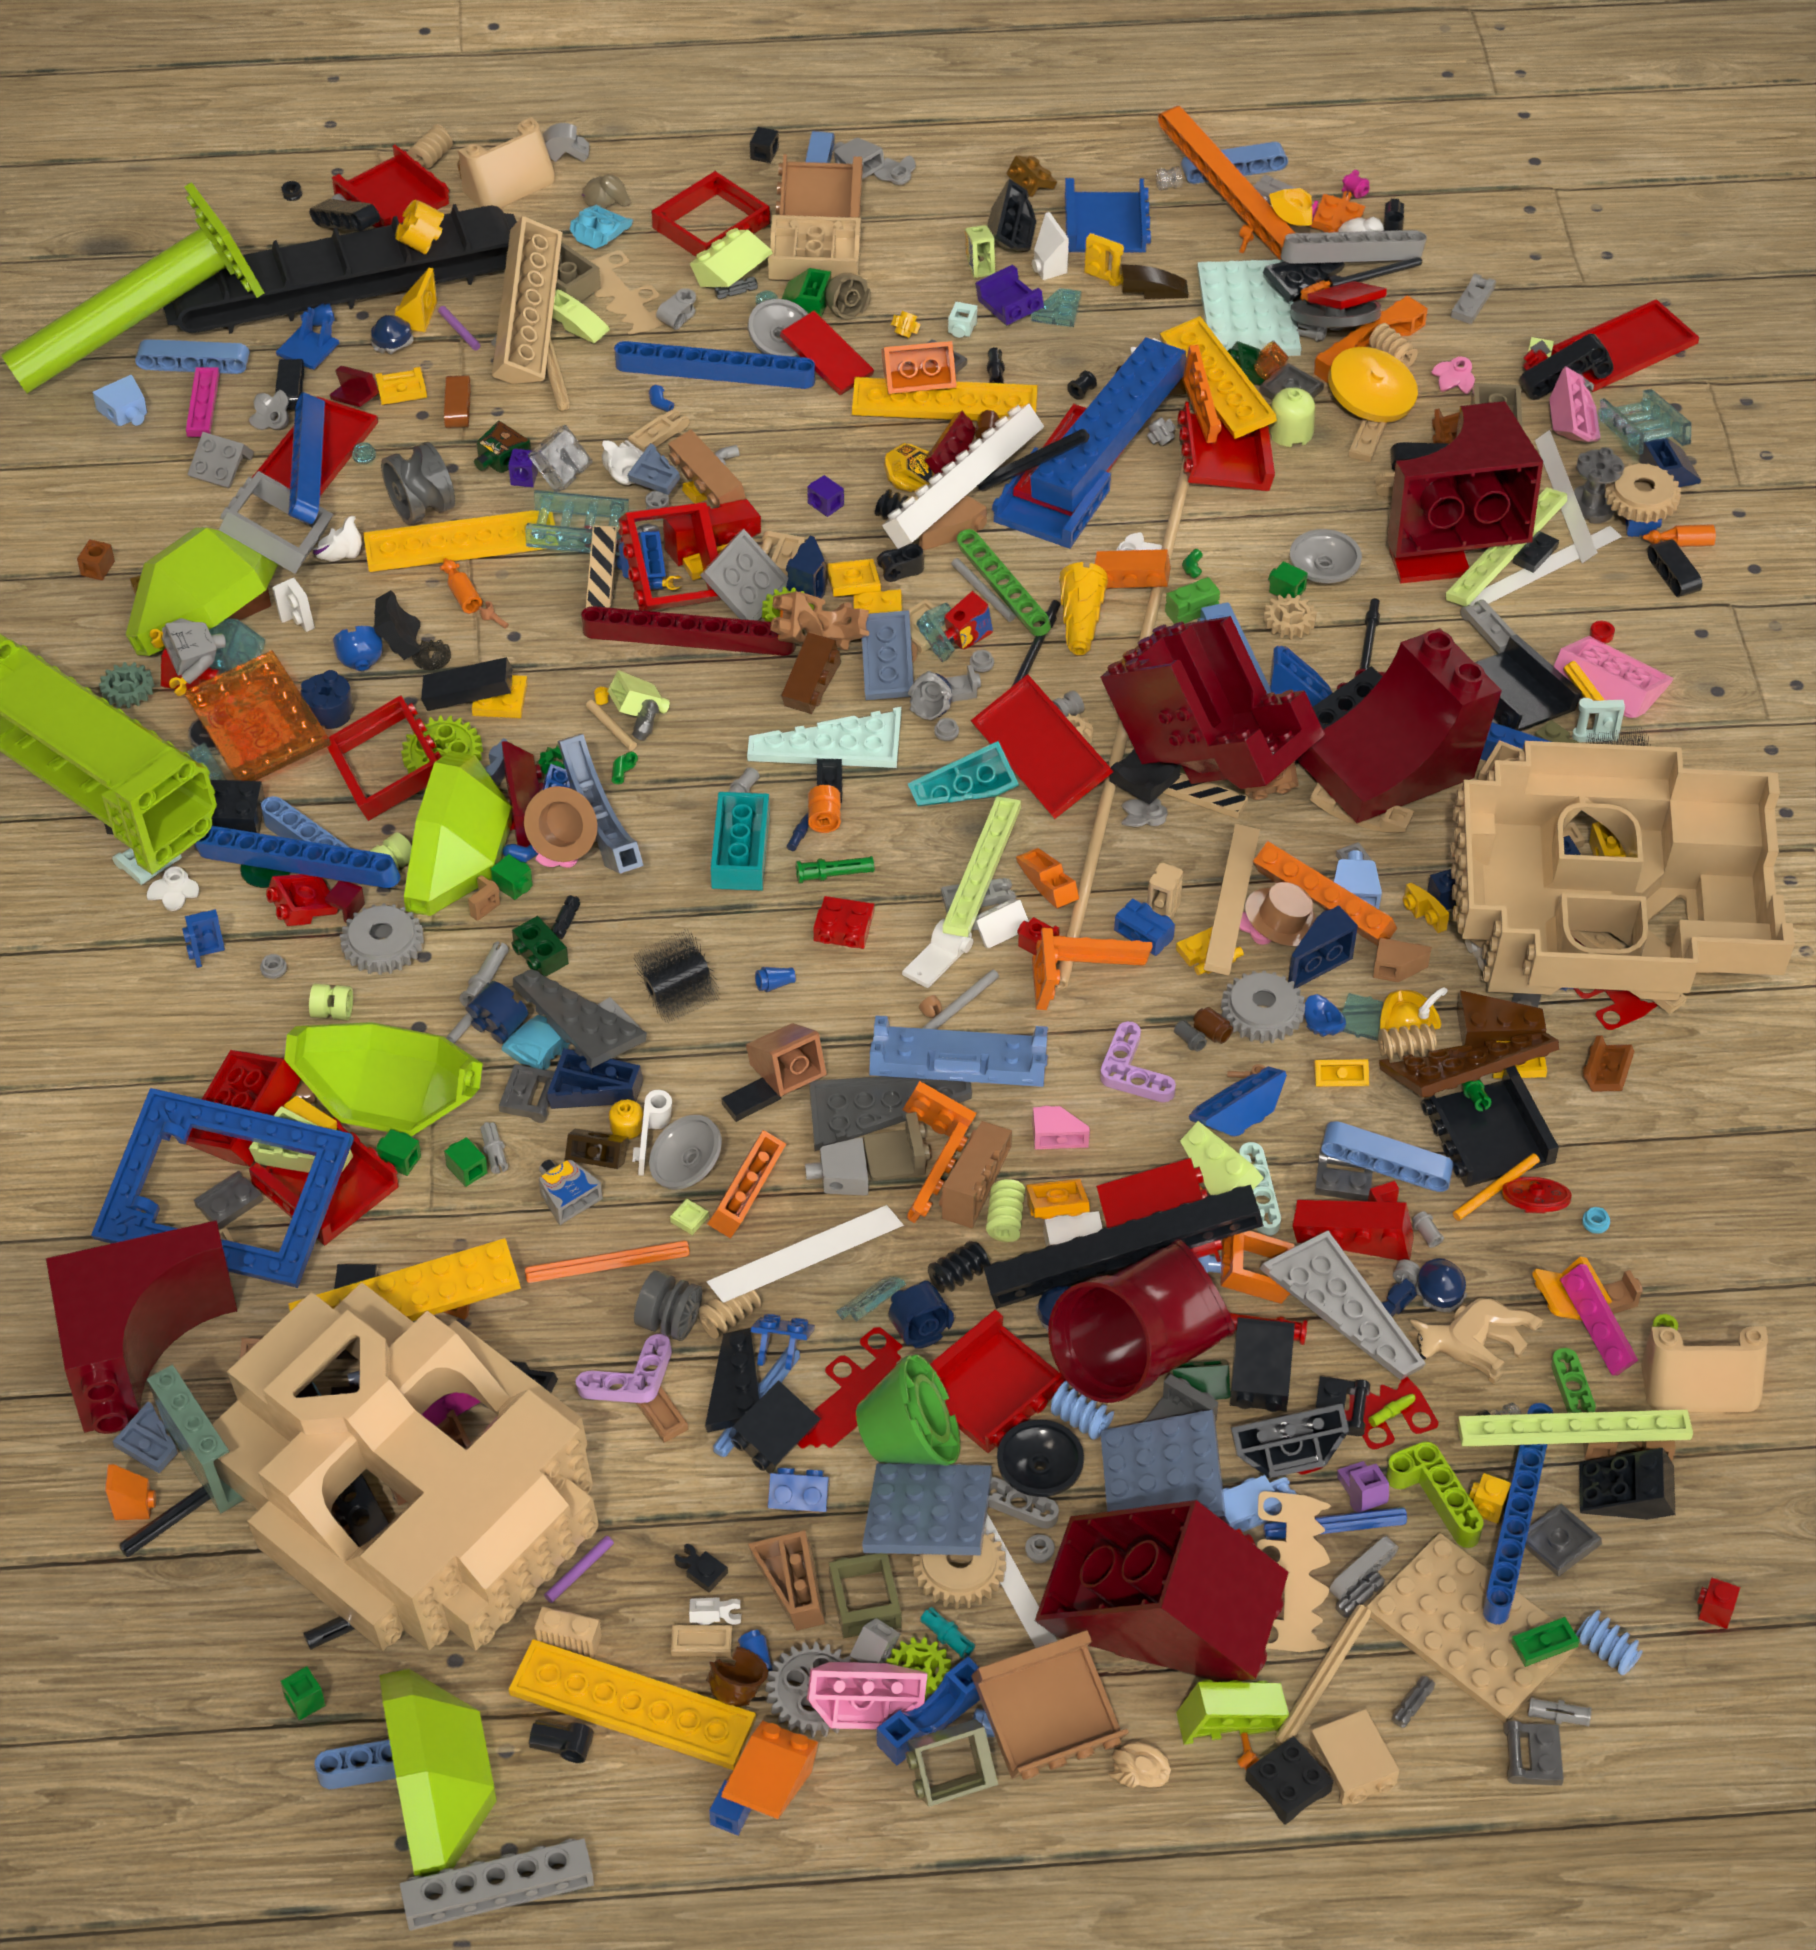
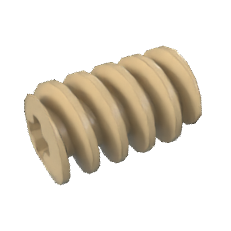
M436 124L408 150V155L415 161H418L424 168L429 169L443 154L452 148L453 141L446 129Z
M1387 323L1377 326L1370 336L1369 345L1371 348L1394 356L1407 368L1417 358V349H1413V345L1407 342L1405 338H1402L1399 333H1396L1393 328H1390Z
M1421 1024L1420 1029L1416 1025H1411L1409 1030L1406 1026H1402L1399 1028V1031L1395 1027L1390 1028L1388 1032L1384 1028L1379 1029L1378 1044L1382 1057L1384 1054H1387L1389 1061H1393L1394 1053H1397L1400 1060H1403L1405 1052L1408 1055L1413 1054L1414 1056L1415 1051H1418L1420 1057H1424L1425 1050L1429 1052L1436 1050L1437 1040L1433 1024L1430 1025V1028L1427 1024Z
M754 1290L724 1303L716 1295V1298L710 1299L707 1305L700 1306L698 1316L705 1331L712 1338L716 1339L719 1337L717 1329L722 1333L727 1332L726 1323L734 1327L736 1325L734 1316L740 1321L744 1320L745 1315L743 1311L748 1315L752 1314V1305L759 1309L761 1307V1300Z

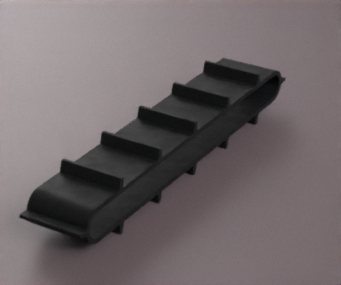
M453 204L451 213L444 214V218L439 225L442 228L440 237L437 240H432L427 254H423L396 239V230L399 224L397 216H393L392 224L389 226L339 235L338 229L334 228L332 237L279 247L278 241L274 240L272 249L243 255L264 291V294L258 298L252 291H246L241 283L243 278L238 280L235 274L231 275L224 268L164 306L163 309L168 325L179 326L185 332L198 333L227 327L229 334H232L235 325L287 314L291 322L294 320L296 312L308 310V307L314 309L322 303L324 305L329 303L330 305L347 302L349 308L353 309L355 300L403 290L408 292L428 268H433L435 284L466 278L468 285H471L474 276L506 269L510 230L517 221L514 214L504 213L497 206L489 205L459 211L457 205Z

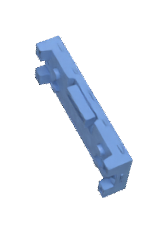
M875 1016L874 1037L870 1047L869 1075L1044 1087L1045 1066H1047L1048 1055H1046L1048 1027L1036 1026L1033 1036L891 1027L888 1016Z

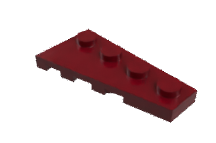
M963 410L954 415L924 460L935 475L938 473L942 474V468L952 461L955 463L957 461L955 457L964 450H970L968 446L973 441L976 428Z

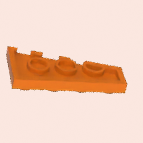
M1189 345L1182 381L1206 442L1216 443L1217 435L1221 431V422L1216 414L1199 346Z

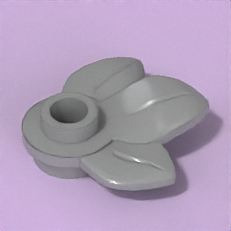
M910 155L905 157L900 163L886 158L884 161L885 167L874 172V174L880 180L903 185L911 179V172L915 169L916 163Z
M282 390L277 391L273 397L266 393L257 394L254 399V407L257 412L249 418L250 424L260 430H265L269 427L274 430L285 428L289 423V416L286 411L289 404L287 395Z
M1158 798L1150 804L1138 799H1131L1121 805L1122 809L1129 814L1121 822L1124 826L1140 827L1145 824L1159 826L1166 821L1168 815L1167 808L1161 805V801Z

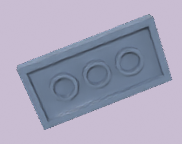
M909 610L868 614L866 629L869 631V636L862 638L865 699L910 697L908 691L914 684Z

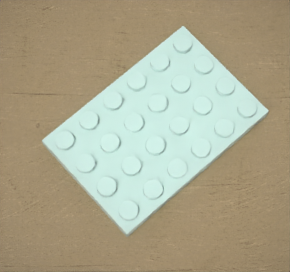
M1283 260L1208 261L1197 263L1205 323L1227 351L1233 347L1236 341L1260 349L1261 357L1301 356L1297 321L1293 320L1290 316L1293 300L1288 302L1263 274L1265 266L1284 262Z

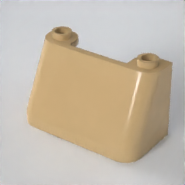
M532 117L518 124L520 136L486 151L477 144H470L458 150L463 193L478 207L493 205L502 208L554 183V168L540 126Z
M1766 1326L1744 1328L1739 1335V1346H1683L1681 1334L1677 1330L1670 1327H1652L1641 1363L1648 1405L1653 1410H1688V1412H1751L1756 1410L1761 1403L1768 1346Z

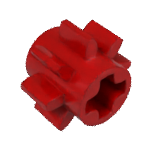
M1531 349L1524 356L1526 362L1523 364V367L1528 370L1549 357L1541 349H1538L1536 352Z

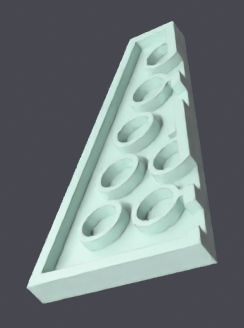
M901 707L893 708V712L883 714L880 711L871 712V716L862 718L850 716L819 722L816 727L805 728L804 725L795 727V731L785 733L777 730L749 736L747 761L817 764V759H842L843 766L897 768Z

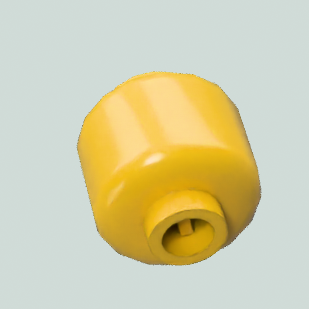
M626 1099L620 1100L611 1106L609 1124L613 1135L633 1139L642 1133L644 1114L640 1104Z

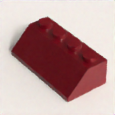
M502 741L505 777L510 805L512 806L517 845L527 847L531 843L525 832L524 817L531 799L542 791L543 782L538 783V779H542L540 764H535L533 754L508 741Z

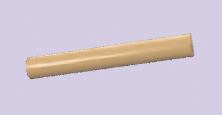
M589 700L586 703V707L630 751L636 748L637 743L594 700Z

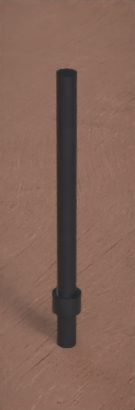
M1377 598L1371 599L1369 611L1365 616L1366 632L1360 669L1366 670L1370 667L1376 626L1379 625L1380 600Z
M1053 600L1047 612H1045L1048 615L1051 628L1055 624L1056 614L1060 607V602L1057 600ZM1040 621V626H1042L1045 622ZM1047 634L1035 636L1012 686L1029 673Z

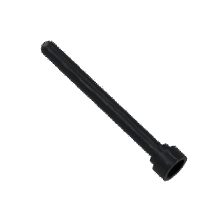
M1420 257L1346 277L1332 275L1326 277L1325 282L1329 281L1331 283L1330 287L1352 281L1361 282L1420 266L1423 260Z

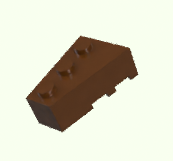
M807 633L781 694L784 706L812 714L815 708L819 706L825 690L841 664L840 651L835 640Z
M1460 990L1457 1016L1462 1045L1471 1044L1472 1048L1485 1046V1041H1511L1513 1036L1541 1031L1546 1032L1547 1030L1542 1008Z

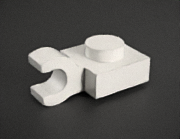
M720 1598L690 1599V1623L697 1622L701 1625H708L713 1622H720V1618H723L729 1624L741 1623V1614H731L730 1610L740 1609V1600L720 1601Z

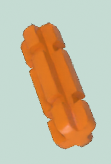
M1323 280L1300 291L1302 295L1300 298L1303 301H1308V293L1330 288L1331 283Z

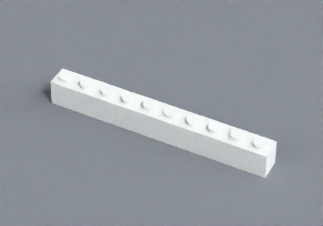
M1030 404L1023 407L1017 405L1007 412L1008 417L1004 416L994 423L995 428L991 427L981 434L983 437L981 440L979 438L968 446L970 448L969 451L964 450L955 457L957 460L955 463L952 461L942 468V474L938 473L928 480L930 483L928 486L923 485L917 489L915 497H909L901 503L903 506L901 509L897 508L887 515L889 520L882 526L897 549L912 543L1044 427Z

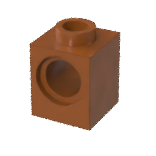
M89 539L77 557L81 576L103 581L115 562L111 544Z

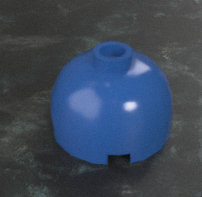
M356 626V631L348 633V629L337 633L333 638L334 650L337 659L344 666L357 671H365L380 659L383 652L382 638L375 633L374 627Z

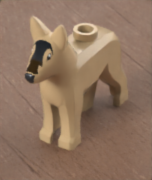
M1479 1298L1467 1307L1464 1305L1460 1306L1454 1315L1455 1320L1450 1325H1427L1411 1319L1410 1323L1416 1330H1410L1408 1335L1417 1340L1422 1359L1427 1360L1437 1352L1445 1353L1457 1361L1479 1369L1489 1377L1491 1383L1495 1384L1502 1376L1499 1370L1505 1362L1484 1347L1486 1337L1507 1343L1513 1348L1514 1355L1519 1358L1526 1350L1527 1343L1515 1326L1524 1325L1535 1331L1543 1325V1319L1525 1310L1510 1309L1493 1299Z

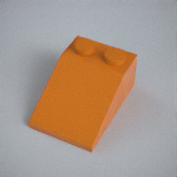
M762 1721L751 1735L721 1797L779 1819L812 1773L818 1742L809 1739L803 1734H796L783 1729L777 1724Z

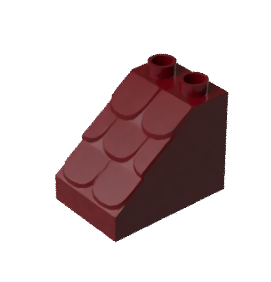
M1197 1500L1070 1516L1035 1622L1060 1639L1088 1630L1092 1640L1088 1646L1113 1652L1117 1656L1175 1669L1185 1674L1210 1679L1215 1682L1253 1680L1257 1678L1258 1673L1266 1663L1267 1642L1274 1620L1279 1616L1283 1608L1284 1600L1282 1594L1289 1572Z

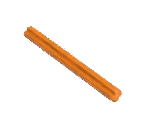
M686 1240L527 1266L525 1268V1277L528 1283L687 1257L690 1253L689 1245Z

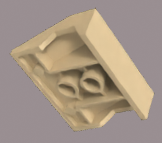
M773 215L770 248L773 254L768 256L769 279L792 280L809 268L831 271V279L841 273L858 275L861 218Z

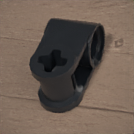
M909 544L899 549L886 550L880 553L877 557V564L883 569L884 579L888 582H895L899 579L921 574L924 570L923 548L917 544Z

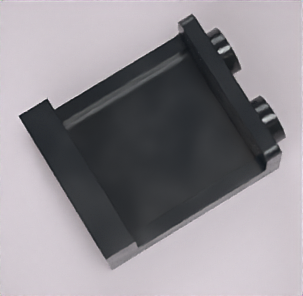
M778 1380L732 1427L728 1436L731 1438V1443L739 1451H745L752 1458V1462L761 1471L766 1470L770 1474L795 1446L817 1427L820 1418Z

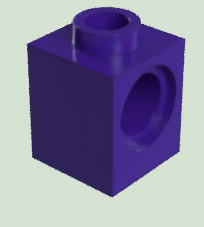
M513 449L509 461L511 485L534 487L538 474V465L532 455H535L536 451Z
M823 475L807 486L808 504L826 517H829L844 506V488L827 476Z

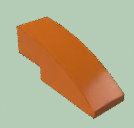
M1036 848L1016 856L1018 864L1028 879L1053 906L1059 908L1079 899L1076 881L1064 874L1062 864L1044 851Z

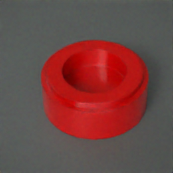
M1596 621L1591 625V637L1605 644L1613 640L1615 628L1611 623Z

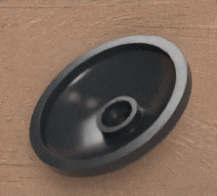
M1030 1420L1016 1425L1004 1435L998 1447L997 1464L1003 1479L1015 1490L1029 1496L1050 1497L1068 1490L1076 1483L1083 1470L1084 1452L1077 1436L1067 1427L1049 1420ZM1042 1467L1044 1470H1037L1035 1468Z

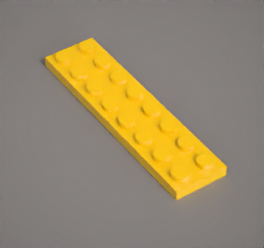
M1201 316L1160 333L1163 343L1186 350V359L1189 345L1199 346L1216 414L1235 439L1277 421L1275 412Z
M855 377L852 415L952 419L956 413L963 410L967 417L977 421L978 416L983 411L992 410L1001 419L1004 416L1008 417L1007 412L1017 405L1023 407L1030 404L1036 413L1038 385L956 382V388L888 394L885 378Z
M552 508L363 532L369 572L443 563L444 558L459 561L559 547Z
M506 1238L361 1281L411 1321L418 1320L426 1311L435 1315L521 1289ZM361 1282L317 1294L316 1296L334 1309ZM303 1299L288 1303L290 1312Z
M532 1639L508 1689L510 1696L730 1770H734L756 1721V1713L733 1705H727L718 1700Z

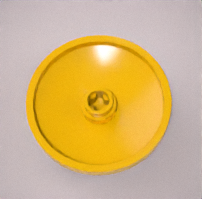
M1369 347L1350 348L1338 354L1329 369L1328 383L1334 397L1348 411L1363 419L1374 422L1400 420L1408 415L1417 400L1418 388L1410 370L1397 358L1384 351Z

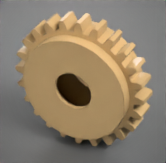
M1648 463L1628 464V466L1624 467L1623 475L1619 480L1605 485L1604 497L1607 498V505H1612L1611 510H1616L1619 516L1622 515L1627 520L1645 523L1657 522L1658 519L1665 520L1667 515L1672 516L1673 511L1677 510L1681 498V488L1678 487V481H1673L1674 476L1669 475L1667 470H1662L1659 466H1653Z
M985 1527L981 1555L914 1554L913 1576L917 1577L918 1587L924 1586L923 1594L925 1596L933 1594V1602L941 1599L943 1600L944 1607H947L949 1603H953L955 1609H958L960 1604H965L967 1608H971V1602L976 1601L977 1604L981 1605L983 1596L991 1599L992 1590H999L1000 1582L1004 1581V1573L1006 1572L1005 1551H1001L1002 1543L1000 1541L995 1542L994 1533L986 1535ZM962 1560L969 1565L964 1568H955L950 1563Z

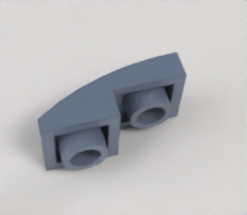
M504 738L497 746H493L490 750V765L485 768L497 787H499L505 777L501 742L508 740Z

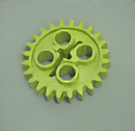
M439 715L438 721H434L430 717L429 724L426 725L424 723L428 730L424 732V735L427 736L429 734L437 746L433 749L434 753L439 751L443 757L448 752L454 751L475 755L479 761H482L481 753L483 752L481 737L477 734L476 728L471 729L470 722L463 724L462 718H458L454 722L452 715L448 717L447 721H443L442 715ZM413 730V735L406 734L407 742H402V760L408 774L430 762Z

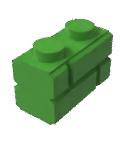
M1209 577L1200 579L1166 593L1167 603L1165 604V612L1174 624L1181 621L1185 624L1200 618L1201 608L1219 604L1220 591Z

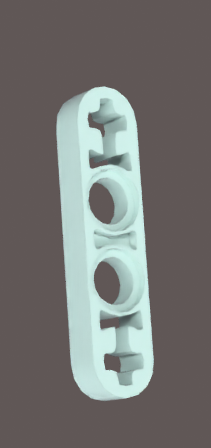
M1248 1142L1241 1146L1239 1154L1250 1163L1251 1158L1247 1154H1252L1255 1157L1253 1165L1264 1177V1180L1253 1190L1254 1196L1256 1198L1263 1195L1270 1200L1266 1204L1257 1202L1264 1226L1256 1229L1263 1235L1271 1236L1280 1229L1281 1215L1264 1150L1259 1144ZM1265 1213H1268L1269 1221L1272 1224H1267V1221H1264Z

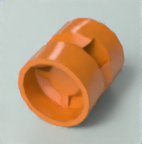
M819 785L812 788L808 793V825L814 831L829 833L839 828L841 824V802L838 789L830 785Z

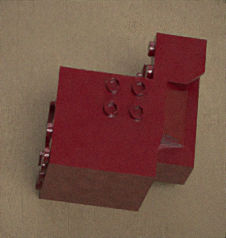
M1231 616L1186 624L1181 621L1168 627L1166 624L1160 625L1152 630L1153 634L1151 636L1141 639L1135 649L1125 652L1120 661L1110 664L1107 667L1108 671L1100 676L1141 763L1165 762L1182 765L1191 784L1229 780L1240 789L1267 786L1325 735L1305 690L1296 692L1287 690L1281 694H1275L1274 692L1267 694Z

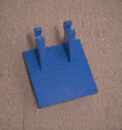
M308 307V312L304 311L302 325L276 351V355L285 359H303L304 366L314 370L340 343L338 339L332 337L333 316L327 314V319L323 318L320 334L313 332L315 312L313 308Z
M764 1314V1317H760L751 1327L752 1333L762 1334L757 1365L763 1366L765 1364L770 1333L788 1335L790 1340L785 1369L791 1370L793 1368L798 1339L807 1340L814 1332L815 1325L808 1324V1320L802 1318H792L791 1321L780 1320L781 1316Z

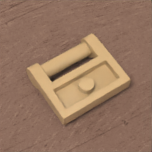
M766 531L762 537L763 544L761 548L768 555L771 547L777 544L772 561L788 576L786 565L789 559H793L797 554L799 546L805 543V538Z

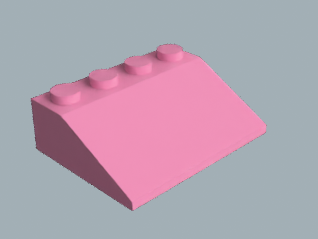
M1591 636L1561 648L1554 667L1571 681L1563 668L1571 661H1576L1604 700H1624L1625 710L1623 715L1629 718H1637L1644 714L1674 679Z

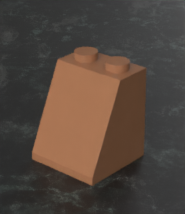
M791 1023L746 1044L750 1065L780 1097L827 1075L819 1033L815 1030Z

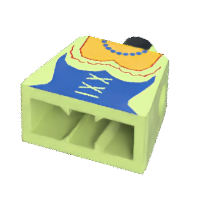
M986 225L966 228V257L973 277L977 278L994 274V237ZM978 256L983 257L984 260L980 262Z

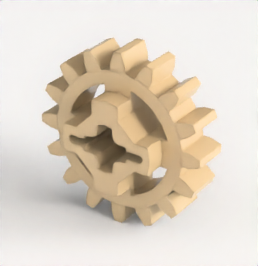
M1287 594V598L1278 595L1277 601L1271 599L1270 604L1265 606L1263 621L1266 622V629L1272 628V634L1280 633V638H1283L1285 635H1288L1289 639H1293V635L1302 638L1303 632L1310 634V629H1314L1317 612L1314 611V605H1308V599L1301 601L1299 595L1295 598H1291L1290 594Z

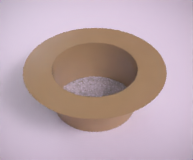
M555 786L540 791L531 799L526 808L524 827L529 842L538 853L553 861L569 862L582 857L592 847L597 835V818L593 807L582 794L571 788Z
M1280 882L1274 884L1271 888L1256 890L1246 901V914L1253 927L1264 937L1282 945L1298 946L1316 920L1312 910L1313 902L1311 897L1304 889L1292 883Z

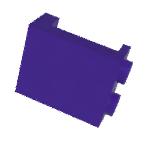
M1013 264L975 282L978 301L1006 326L1044 307L1042 290L1040 288L1031 290L1021 282L1018 277V269Z

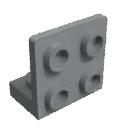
M203 432L189 468L188 476L230 488L240 461L243 458L251 461L254 451L245 444Z

